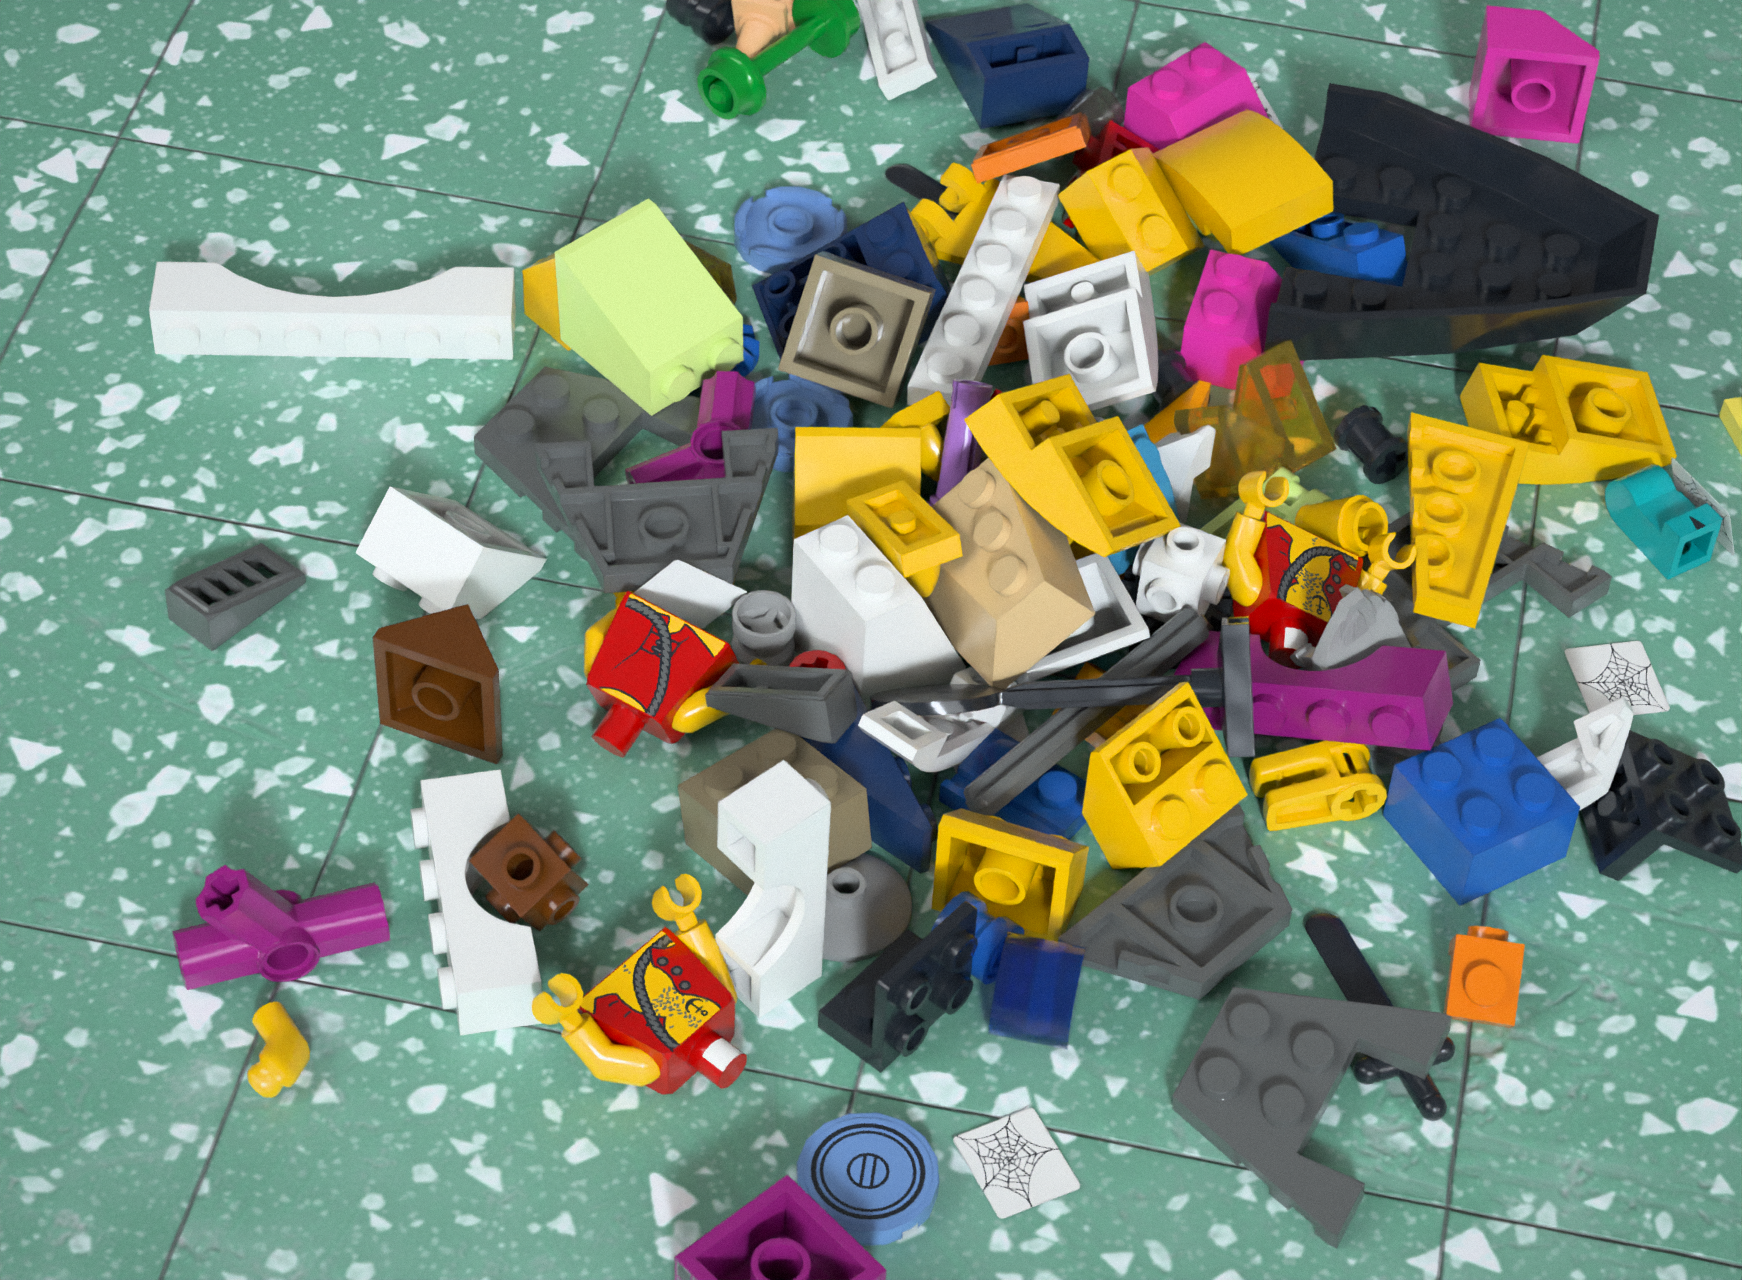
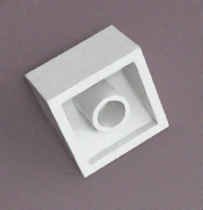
M391 486L356 551V554L376 566L372 574L378 580L401 591H406L409 588L420 595L422 598L419 606L428 613L433 614L468 604L475 619H482L541 571L547 560L456 500Z

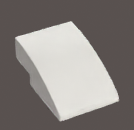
M1135 251L1024 285L1030 319L1023 321L1032 384L1070 374L1090 411L1156 392L1158 345L1149 275Z

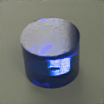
M1008 932L1002 950L989 1021V1035L1068 1050L1081 990L1087 947Z

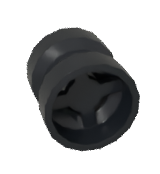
M732 0L666 1V10L669 16L684 26H691L693 33L710 45L725 41L735 31Z

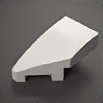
M1210 425L1201 426L1193 433L1181 435L1180 432L1170 433L1154 444L1160 453L1161 463L1170 480L1182 524L1187 522L1193 479L1210 467L1216 429Z
M1624 697L1575 720L1574 725L1578 738L1537 757L1542 765L1580 806V810L1605 795L1611 786L1634 715L1632 706Z

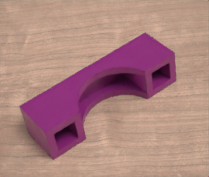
M1209 631L1208 638L1182 659L1173 675H1191V669L1218 668L1217 651L1220 632ZM1250 634L1254 734L1430 751L1453 705L1447 655L1444 650L1383 645L1368 657L1348 666L1323 671H1304L1288 668L1271 660L1262 649L1260 635ZM1202 708L1213 730L1222 731L1220 708Z

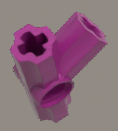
M717 371L710 379L703 380L697 429L693 432L690 443L626 468L627 483L638 484L725 478L722 431L752 429L756 399L755 382L745 379L739 372Z
M226 864L206 876L203 890L195 899L200 918L207 923L172 931L174 946L186 990L256 973H261L262 977L269 981H293L311 972L319 963V958L390 941L384 902L379 886L375 882L302 899L301 895L294 891L284 889L272 890L245 869L233 870Z

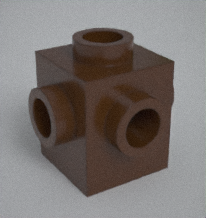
M519 813L469 860L493 887L485 895L490 904L509 923L515 924L522 918L539 932L547 924L555 925L568 917L580 901L578 895L589 885L573 868L582 858L563 837L553 830L545 838L538 829Z

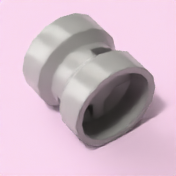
M768 590L753 591L743 595L735 603L732 610L734 636L731 641V648L739 664H750L753 660L760 659L768 666L789 667L795 655L793 635L796 629V612L794 605L787 597L778 592Z

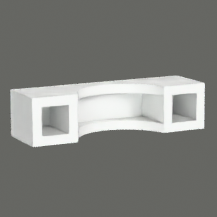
M785 760L718 802L717 848L755 883L736 914L716 933V943L726 960L737 998L758 1018H761L822 976L831 802L823 788L816 781L810 778H803Z
M501 770L420 780L422 808L410 809L415 849L428 847L430 858L429 860L419 861L424 901L437 900L439 913L428 914L433 955L446 953L448 967L437 968L442 1009L456 1008L460 1035L541 1024L532 1013V1001L534 997L542 992V983L531 927L509 923L492 916L481 908L472 897L485 878L469 860L510 822Z

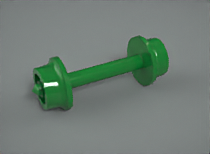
M794 0L792 3V17L796 28L752 58H749L745 53L734 47L724 46L714 51L708 60V65L700 71L697 77V87L705 105L713 114L722 119L730 120L740 114L751 116L762 110L766 103L767 89L763 77L798 52L809 46L823 57L834 58L843 54L850 44V38L860 28V16L853 0Z

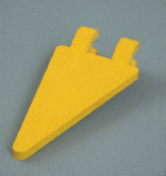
M952 163L940 177V183L948 188L939 197V204L951 212L959 213L957 217L952 220L938 204L923 198L911 211V214L930 240L938 259L963 265L1000 181L990 179L983 185L981 183L977 184L974 174L968 168ZM1050 221L1025 281L1032 283L1101 260Z

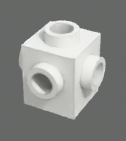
M1180 523L1181 527L1170 531L1169 534L1158 537L1154 541L1150 540L1142 543L1136 554L1132 569L1133 574L1140 576L1136 607L1139 613L1166 623L1183 608H1192L1198 614L1204 616L1211 603L1217 605L1225 591L1230 575V569L1222 566L1226 545L1225 539Z

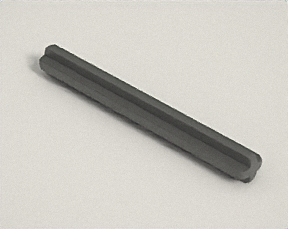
M1183 608L1150 635V638L1144 640L1098 679L1164 675L1208 638V621L1194 609ZM1126 705L1061 708L965 787L963 793L966 798L965 803L972 812L993 816Z

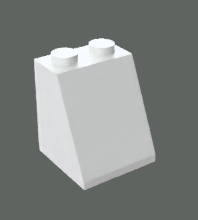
M848 515L794 539L791 603L794 605L796 612V629L793 635L795 651L799 655L812 650L827 651L841 659L846 670L851 671L853 686L858 691L867 710L870 709V696L877 692L913 686L947 684L951 682L954 674L966 669L962 659L922 597Z

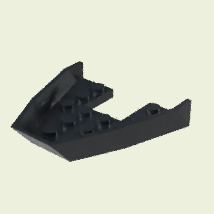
M1329 83L1323 127L1314 160L1333 181V212L1416 227L1403 286L1286 267L1277 302H1271L1263 363L1453 354L1577 335L1647 293L1659 215L1549 157L1386 92Z

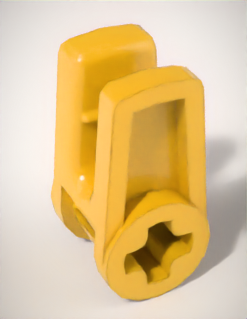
M1322 741L1254 759L1249 771V781L1254 795L1261 799L1264 798L1263 819L1269 831H1277L1339 820L1355 821L1368 817L1378 811L1385 803L1387 793L1382 780L1377 775L1371 773L1368 765L1370 759L1368 746L1366 744ZM1344 753H1348V754H1349V755H1347L1345 758H1344V756H1343Z

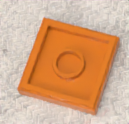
M1080 112L981 146L971 163L977 184L1085 148L1091 135L1086 114Z

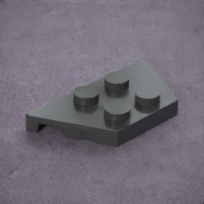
M1237 803L1162 866L1144 869L1058 938L1056 954L1065 961L1200 1000L1289 926L1292 907L1281 885L1271 878L1269 873L1270 863L1261 845L1253 846L1243 826L1245 814Z

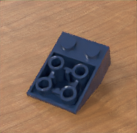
M1028 3L926 21L925 28L980 129L1084 110L1089 56L1069 23Z
M904 202L752 286L780 361L815 254L822 251L936 289L918 345L929 340L951 291V287L930 240Z

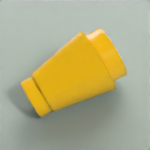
M1365 495L1307 504L1298 510L1295 517L1296 526L1359 557L1368 554L1369 544L1375 537L1388 532V519L1385 510L1381 505Z

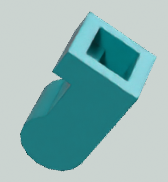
M1651 464L1608 483L1605 489V501L1611 518L1667 580L1711 560L1723 518L1708 503L1696 507L1681 491L1678 492L1671 477L1659 465ZM1685 545L1688 549V552L1682 555V551Z

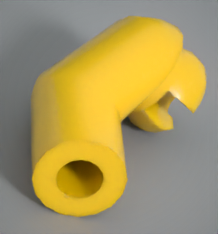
M277 1001L263 1005L252 1018L253 1025L266 1045L259 1054L260 1061L248 1069L247 1079L252 1088L266 1098H273L278 1095L283 1086L290 1088L297 1081L310 1059V1049L307 1041L285 1007Z

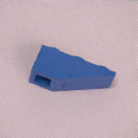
M1331 212L1268 242L1293 268L1403 286L1407 268L1403 235L1380 229L1376 223H1359L1344 218L1342 213Z

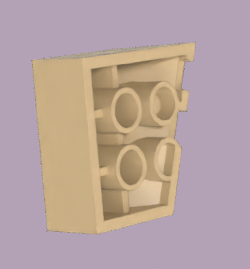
M989 457L976 469L970 471L961 482L932 506L960 534L963 556L941 564L939 579L933 592L927 598L922 597L954 649L991 687L1007 688L1096 614L1067 537L1018 494L1001 475Z

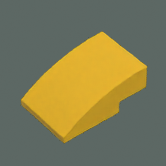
M1248 109L1153 153L1181 205L1204 236L1213 233L1229 254L1243 255L1333 212V181L1312 156L1285 130L1265 116Z
M1548 355L1541 356L1533 371L1478 363L1459 396L1468 427L1530 442L1519 484H1574L1615 479L1651 464L1659 465L1660 467L1671 465V458L1676 459L1677 457L1648 372Z
M1070 374L998 394L964 419L982 450L1018 494L1050 524L1078 544L1102 557L1110 556L1169 534L1170 531L1181 527L1119 416L1097 422Z

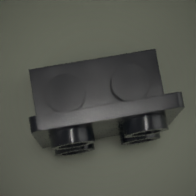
M1629 730L1621 759L1608 792L1581 809L1599 874L1619 881L1663 845L1733 873H1739L1742 870L1741 831L1733 819L1724 791L1725 781L1720 771L1708 760L1697 759L1667 746L1658 739H1650Z
M964 901L924 939H921L908 929L819 1010L818 1028L880 1073L898 1056L907 1057L911 1055L925 1039L929 1027L945 1012L949 1015L956 1013L964 1005L972 992V960L978 945V940L975 938L978 909L969 902Z

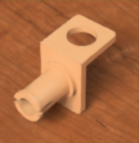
M794 0L731 1L736 38L738 40L735 48L745 53L749 58H752L796 28L792 17V3Z

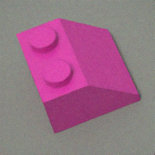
M1487 5L1469 87V126L1494 136L1579 144L1600 59L1599 50L1541 10Z
M1203 42L1128 87L1123 128L1161 150L1247 109L1257 112L1268 119L1269 117L1245 68L1208 43Z
M1210 249L1184 325L1181 354L1186 361L1185 370L1193 381L1201 380L1214 386L1292 403L1305 361L1263 363L1271 302H1277L1282 278L1268 262Z

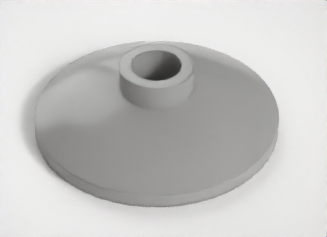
M863 853L827 875L823 959L837 962H856L871 959L882 954L907 931L912 915L911 893L901 875L889 864L874 856Z

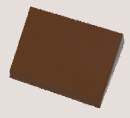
M469 605L458 606L378 628L373 636L380 724L497 765L503 756L499 669Z

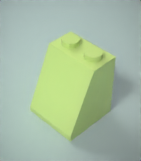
M649 198L555 251L561 340L651 416L670 404L683 400L690 392L702 386L703 380L710 379L717 371H730L736 364L744 360L742 315L659 207Z

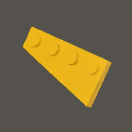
M1411 412L1407 428L1411 544L1416 546L1417 551L1415 560L1412 563L1413 612L1475 629L1530 442Z

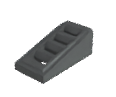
M260 543L188 575L165 589L169 620L213 651L305 584V574L267 546ZM264 567L275 576L268 579L257 570ZM247 578L255 585L248 587L241 581ZM229 590H231V591L234 592L235 594L232 595V596H229V595L226 594V592H228Z
M732 664L705 694L708 707L825 743H836L857 717L852 673L845 669Z

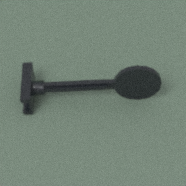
M1249 616L1222 618L1217 651L1218 668L1191 669V675L1033 681L1007 688L975 684L913 686L881 691L871 695L870 709L872 711L894 700L917 716L972 712L998 705H1007L1027 710L1146 705L1156 702L1180 682H1188L1202 708H1220V722L1228 758L1255 756Z

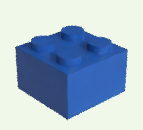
M1498 718L1435 746L1430 751L1426 750L1395 764L1383 816L1458 905L1462 906L1566 857L1580 806L1501 718Z

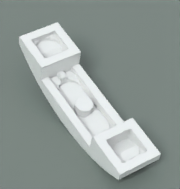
M973 667L954 674L950 684L990 686ZM1013 682V683H1012L1011 685H1009L1008 687L1017 685V683H1016V682ZM894 700L863 714L858 726L864 733L921 771L938 772L963 762L995 728L1002 732L1005 731L1025 709L998 705L972 712L917 716Z

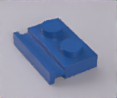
M995 728L958 766L957 774L951 780L945 779L940 784L939 801L953 810L962 808L971 811L965 803L966 798L963 793L965 787L1020 742ZM1055 764L993 816L1015 825L1049 835H1059L1070 840L1086 823L1082 814L1086 781L1062 766Z

